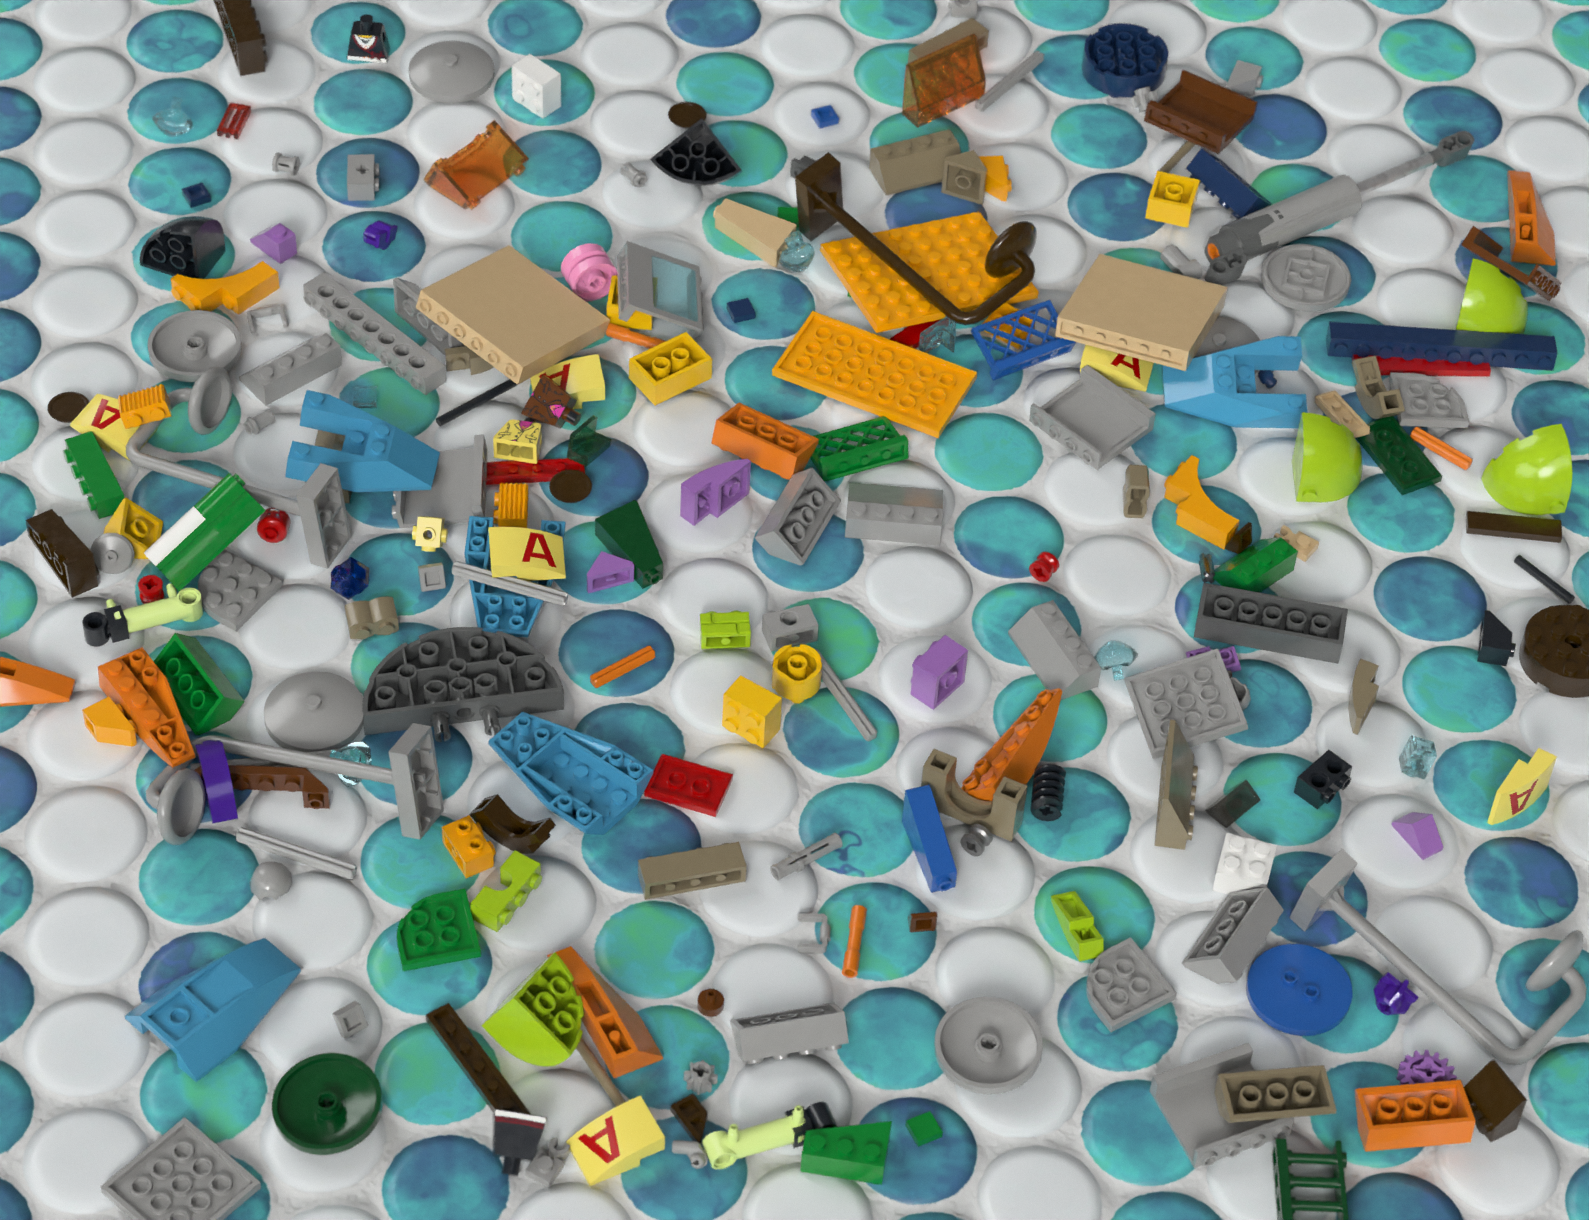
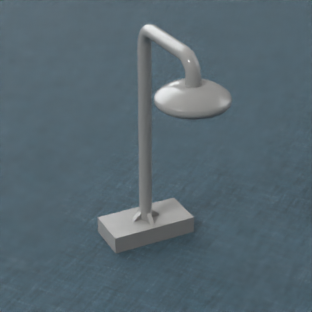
M218 366L211 367L199 376L192 388L176 389L168 393L171 410L179 403L188 402V418L192 429L201 435L210 434L223 421L230 406L232 383L229 374L224 368ZM164 419L141 425L129 439L126 445V456L130 462L139 467L210 489L223 479V477L140 451L143 444ZM320 463L297 493V500L246 484L243 486L259 504L301 516L311 564L328 569L351 538L338 468Z
M413 723L389 751L391 769L223 736L209 735L191 741L195 758L197 757L195 745L201 744L206 740H221L226 753L392 784L395 788L401 832L404 837L421 840L444 811L431 726ZM195 758L174 768L167 765L146 790L147 802L157 809V822L160 833L164 840L171 845H181L192 838L204 814L206 795L203 780L194 770L185 769Z
M1343 849L1306 884L1290 916V919L1305 932L1325 911L1337 913L1487 1051L1506 1064H1523L1534 1058L1578 1012L1586 999L1587 988L1584 979L1573 967L1582 951L1583 934L1579 930H1574L1547 956L1525 984L1527 990L1534 992L1547 989L1562 978L1570 987L1569 997L1522 1047L1518 1049L1507 1047L1344 899V887L1353 873L1357 862Z

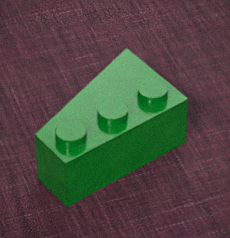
M892 1121L807 1130L802 1149L800 1172L882 1185Z

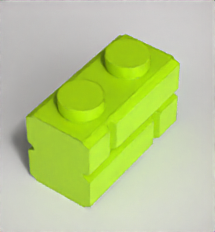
M735 610L729 613H717L714 611L701 613L699 618L701 649L750 647L749 612Z

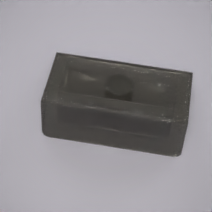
M1244 780L1232 787L1205 811L1227 828L1261 799L1248 781Z

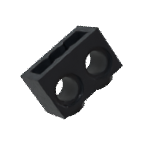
M1328 750L1297 777L1294 793L1314 808L1319 809L1324 803H1330L1340 789L1344 790L1351 782L1352 766Z

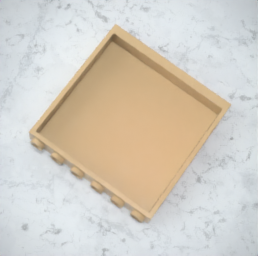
M510 245L422 289L416 304V309L517 385L603 338L610 321L609 318Z
M1099 254L1059 314L1055 336L1186 371L1224 308L1227 287Z

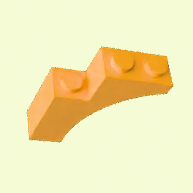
M262 261L242 273L224 278L197 279L177 274L171 278V293L175 299L186 304L191 311L202 310L212 312L224 304L227 309H231L239 315L279 289L278 272Z
M1191 455L1185 462L1182 461L1179 464L1174 475L1167 477L1164 483L1166 488L1164 498L1178 505L1176 509V514H1178L1176 525L1225 550L1226 545L1237 533L1240 520L1221 510L1208 498L1198 478L1200 459Z

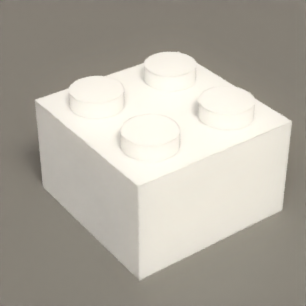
M527 55L512 65V99L529 109L532 113L545 118L561 107V74L533 55Z
M1226 833L1213 891L1229 894L1231 892L1267 887L1277 845Z

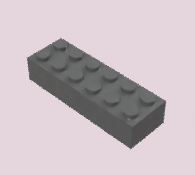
M1203 583L1194 637L1338 664L1343 647L1348 609Z

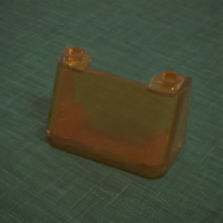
M495 120L486 126L487 130L485 133L476 135L472 142L448 159L440 158L434 162L424 178L429 187L465 210L468 208L473 210L480 204V199L512 176L518 177L526 170L525 164L529 158Z

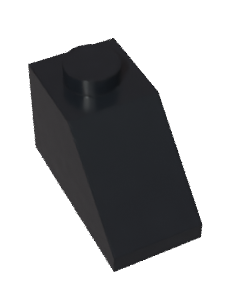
M1485 610L1480 626L1477 662L1507 666L1509 657H1514L1516 643H1512V632L1491 611Z

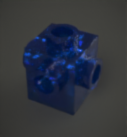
M353 557L335 566L331 571L330 589L348 600L360 594L368 587L369 568Z

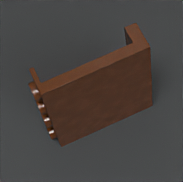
M1182 70L1180 82L1159 102L1151 100L1147 104L1144 121L1220 154L1254 120L1258 102Z
M1475 226L1471 228L1461 244L1482 261L1498 267L1501 273L1509 278L1511 277L1514 281L1549 302L1558 295L1561 289V282L1538 264H1536L1528 276L1498 258L1504 248Z

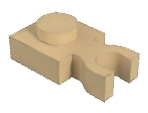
M1285 525L1281 527L1280 534L1276 533L1274 535V538L1281 537L1298 551L1297 558L1304 562L1318 549V541L1300 531L1294 534Z

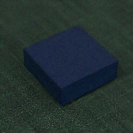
M202 182L182 189V195L190 208L211 202V195Z
M748 298L727 302V310L734 323L755 319L756 313Z

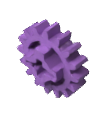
M1416 1050L1413 1057L1407 1054L1404 1062H1400L1396 1078L1400 1081L1399 1085L1453 1081L1457 1079V1075L1453 1074L1454 1066H1447V1058L1438 1059V1052L1434 1056H1430L1428 1050H1425L1424 1055H1420Z

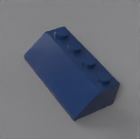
M1203 148L1200 149L1185 168L1191 173L1190 178L1200 180L1199 185L1202 183L1206 186L1204 190L1212 197L1216 195L1220 198L1217 201L1227 210L1230 207L1234 211L1232 215L1237 219L1272 205L1271 202L1221 159Z

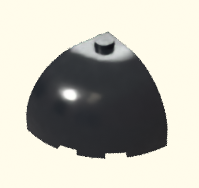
M700 119L650 159L655 166L669 177L691 185H715L728 181L743 172L703 119Z
M200 216L174 219L162 225L148 238L141 249L140 265L171 276L179 274L190 278L205 279L226 251L222 225L215 219Z

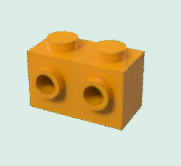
M470 815L442 826V842L466 879L494 867L493 856L496 855L495 848L491 841H486L480 824L474 823Z

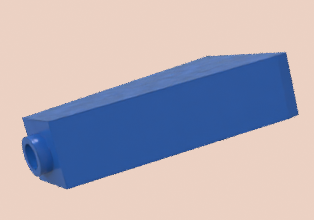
M926 785L907 789L904 796L902 823L930 892L946 891L954 888L956 885L957 869L931 787Z

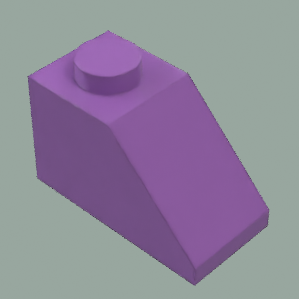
M281 223L266 228L250 239L253 245L279 264L297 254L295 233Z

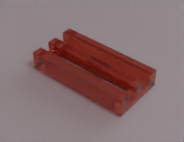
M230 102L218 126L217 136L222 137L225 134L226 138H230L233 135L234 139H239L251 114V106ZM234 109H237L236 113H235V114L233 115V117H232V121H231L229 127L226 128V126H227V124H228V122H229V120H230V118H231V116H232V114H233V112H234Z

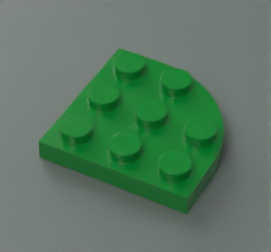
M465 888L427 896L413 904L406 916L401 918L397 928V948L402 971L481 957V949Z

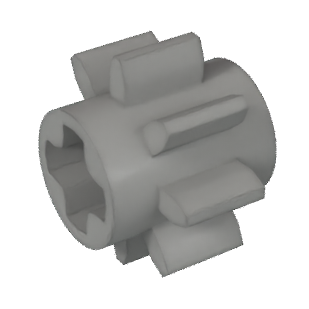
M1150 87L1135 90V96L1131 98L1133 108H1139V112L1146 111L1147 104L1151 100L1159 101L1157 92L1151 91Z
M704 1060L696 1063L691 1062L690 1071H684L687 1090L692 1089L697 1095L706 1092L711 1093L712 1084H717L718 1075L714 1074L715 1066H710Z

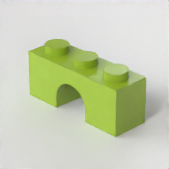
M514 850L500 867V882L508 888L493 890L485 885L470 903L473 920L495 932H498L503 925H507L512 919L515 910L525 904L529 893L539 887L542 881L541 864Z

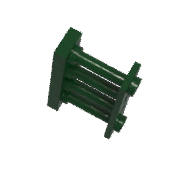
M1275 1138L1272 1150L1277 1220H1293V1214L1296 1211L1337 1212V1220H1349L1344 1168L1347 1166V1153L1342 1152L1341 1141H1335L1332 1154L1292 1153V1150H1287V1139ZM1292 1164L1332 1165L1333 1177L1294 1176L1293 1173H1289V1166ZM1294 1187L1335 1189L1336 1201L1296 1200V1197H1291V1190Z

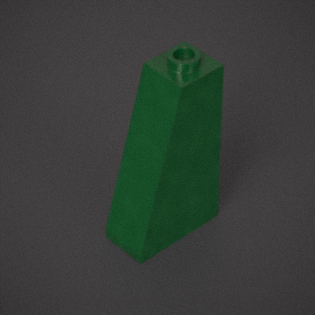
M636 500L595 519V535L612 555L633 562L634 580L642 589L654 585L663 579V561Z

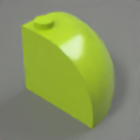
M1473 258L1456 330L1523 334L1528 318L1527 301L1524 300L1519 285L1511 277L1507 278L1500 273L1498 267Z
M1306 412L1301 414L1292 456L1296 502L1337 501L1355 491L1361 481L1363 463L1360 444L1345 425L1331 422V419L1327 416Z
M1562 424L1533 430V435L1521 441L1519 438L1515 439L1502 448L1504 452L1497 459L1492 458L1485 468L1481 480L1486 491L1496 502L1507 509L1527 515L1565 513L1572 487V458L1569 442Z
M555 952L550 955L481 1025L506 1051L529 1064L546 1067L558 1065L573 1054L581 1039L583 1031L580 1030L581 1018L584 1016L581 995L577 996L572 984L574 978L561 958Z

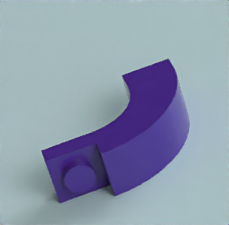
M206 740L201 744L195 745L212 823L238 819L223 742L221 740Z

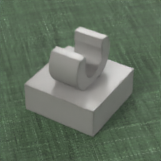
M442 562L418 566L422 592L446 588Z
M353 1001L332 1013L340 1035L345 1039L368 1027L361 1005L357 1001Z

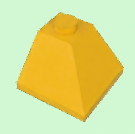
M124 498L105 526L103 534L117 533L124 536L133 546L134 559H148L144 552L161 537L163 521L128 498Z

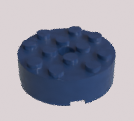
M1128 23L1102 26L1098 32L1093 35L1090 34L1085 41L1082 73L1087 82L1095 89L1113 98H1132L1135 96V90L1150 87L1151 91H1155L1162 85L1167 68L1168 48L1159 35L1154 36L1148 33V29Z

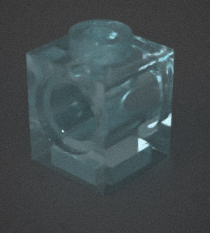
M1411 735L1399 756L1401 772L1409 777L1425 779L1437 758L1434 742Z

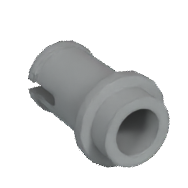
M629 162L624 164L629 169L628 171L621 167L620 173L627 177L633 186L642 187L645 185L647 177L644 171H639Z
M266 410L253 418L248 417L246 422H244V428L250 435H256L259 433V430L275 423V417L270 410Z

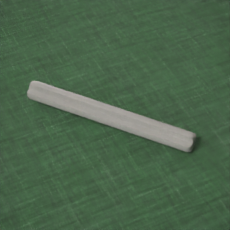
M1035 51L976 100L975 108L980 111L988 108L1043 62L1044 54L1040 53V51Z
M455 561L452 566V574L455 576L565 606L568 600V593L512 576L492 578L491 570Z
M815 649L821 657V679L866 741L875 739L877 737V730L820 651Z
M243 827L239 828L236 834L237 842L348 879H353L357 871L355 864Z

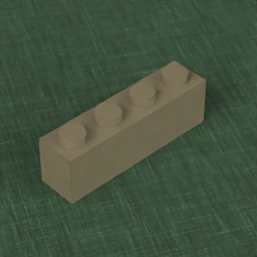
M970 18L910 49L908 67L921 78L926 79L986 48L989 30L974 18Z
M739 842L723 843L718 846L700 847L695 850L673 852L668 855L650 856L638 860V878L644 899L647 900L746 882L747 866Z

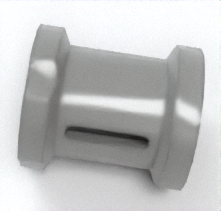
M277 152L273 158L272 170L275 172L279 170L289 172L290 175L295 176L299 170V157L282 156L281 153Z

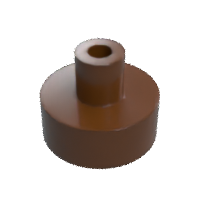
M716 989L703 990L698 995L697 1000L699 1012L708 1017L719 1015L724 1009L723 994Z

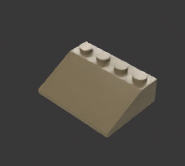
M1170 720L1161 765L1154 846L1185 850L1187 840H1192L1193 825H1189V820L1194 818L1195 805H1190L1191 800L1195 801L1196 786L1192 785V781L1197 779L1198 766H1193L1194 754L1175 720Z

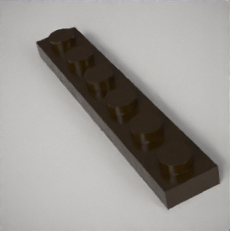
M449 1003L426 1014V1022L492 1112L495 1109L532 1115Z

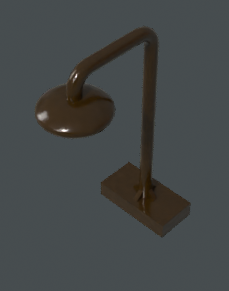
M829 152L795 176L799 231L806 238L812 241L836 222H839L945 316L957 324L972 325L982 321L1028 286L1034 278L1035 266L1030 255L1036 243V227L1028 221L1017 222L1002 232L990 247L985 259V271L993 278H1002L1010 275L1020 267L1022 272L974 310L968 312L961 311L843 209L841 164Z

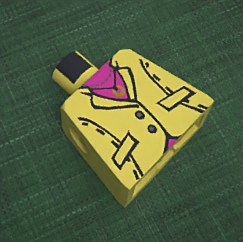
M526 418L524 421L511 419L493 437L494 458L533 464L538 463L542 446V426L540 423H536L534 419Z

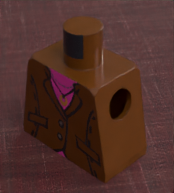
M544 375L541 376L521 414L560 429L565 422L576 426L581 419V414L573 410L577 400L555 381Z

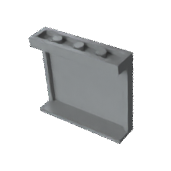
M1086 365L1081 369L1080 379L1041 407L1034 403L1031 404L1029 421L1047 433L1052 439L1066 447L1067 450L1080 457L1086 464L1098 470L1152 431L1156 413Z

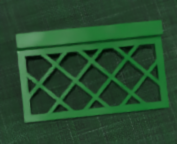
M883 416L814 435L813 437L819 439L818 444L821 447H816L810 457L819 470V476L826 482L908 459V439L905 435L900 436L888 418ZM881 425H884L885 427L884 430L874 428ZM861 432V433H864V435H863V436H859V435H854L853 433ZM869 435L879 436V439L877 440L868 437ZM840 438L843 440L841 442L833 441L832 439ZM848 440H849V441L858 442V444H857V445H851V444H847V442H848ZM828 446V447H833V448H837V449H836V451L834 452V451L826 450V447Z

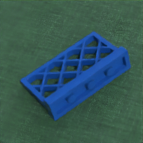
M1050 300L971 329L973 337L991 368L989 374L993 381L1071 352L1076 344L1075 341L1048 335L1050 327L1056 329L1059 316ZM1047 308L1050 319L1047 320L1037 316L1039 310ZM1025 316L1032 319L1030 327L1018 323L1019 318ZM1035 321L1047 325L1045 333L1033 329ZM1005 323L1012 326L1011 334L998 330L1000 325ZM1016 328L1028 333L1026 340L1013 336ZM985 330L993 333L991 342L983 339L979 332ZM996 335L1008 339L1006 348L994 343ZM1030 335L1042 338L1041 344L1035 345L1028 342ZM1011 341L1022 345V351L1017 353L1010 350ZM992 348L1004 353L1002 359L994 361L991 355Z

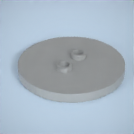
M1295 244L1279 248L1266 258L1262 268L1261 280L1267 293L1282 305L1301 311H1322L1338 305L1345 299L1349 292L1351 275L1343 260L1334 253L1314 245Z

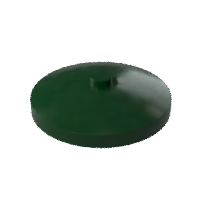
M341 1053L318 1054L298 1062L282 1076L272 1098V1115L278 1132L283 1139L294 1148L315 1155L340 1153L361 1143L376 1127L383 1108L381 1087L372 1069L361 1060Z

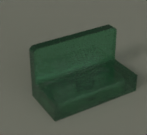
M591 416L570 434L567 458L588 466L610 447L611 438L595 432L598 417Z

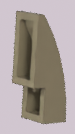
M1361 658L1355 670L1348 708L1353 733L1357 735L1376 701L1379 685L1374 684L1379 665Z

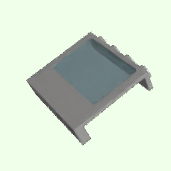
M626 241L617 255L619 319L627 322L633 312L637 310L686 327L688 334L696 340L697 337L702 335L704 330V324H702L703 308H701L703 294L700 288L702 277H700L699 266Z

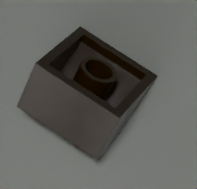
M1492 1060L1464 1086L1475 1118L1476 1127L1490 1142L1517 1130L1527 1101L1498 1063Z

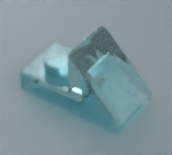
M946 316L921 332L919 350L927 353L942 344L954 353L956 323Z

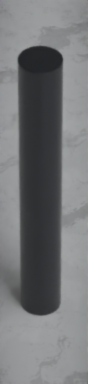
M1521 555L1515 558V564L1565 602L1570 604L1574 600V595Z

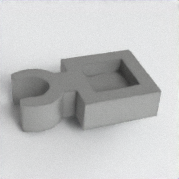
M556 1138L549 1142L548 1153L540 1150L526 1169L527 1177L550 1188L564 1168V1162L561 1160L566 1159L570 1153V1145L568 1144L562 1150L555 1149L558 1145V1139Z

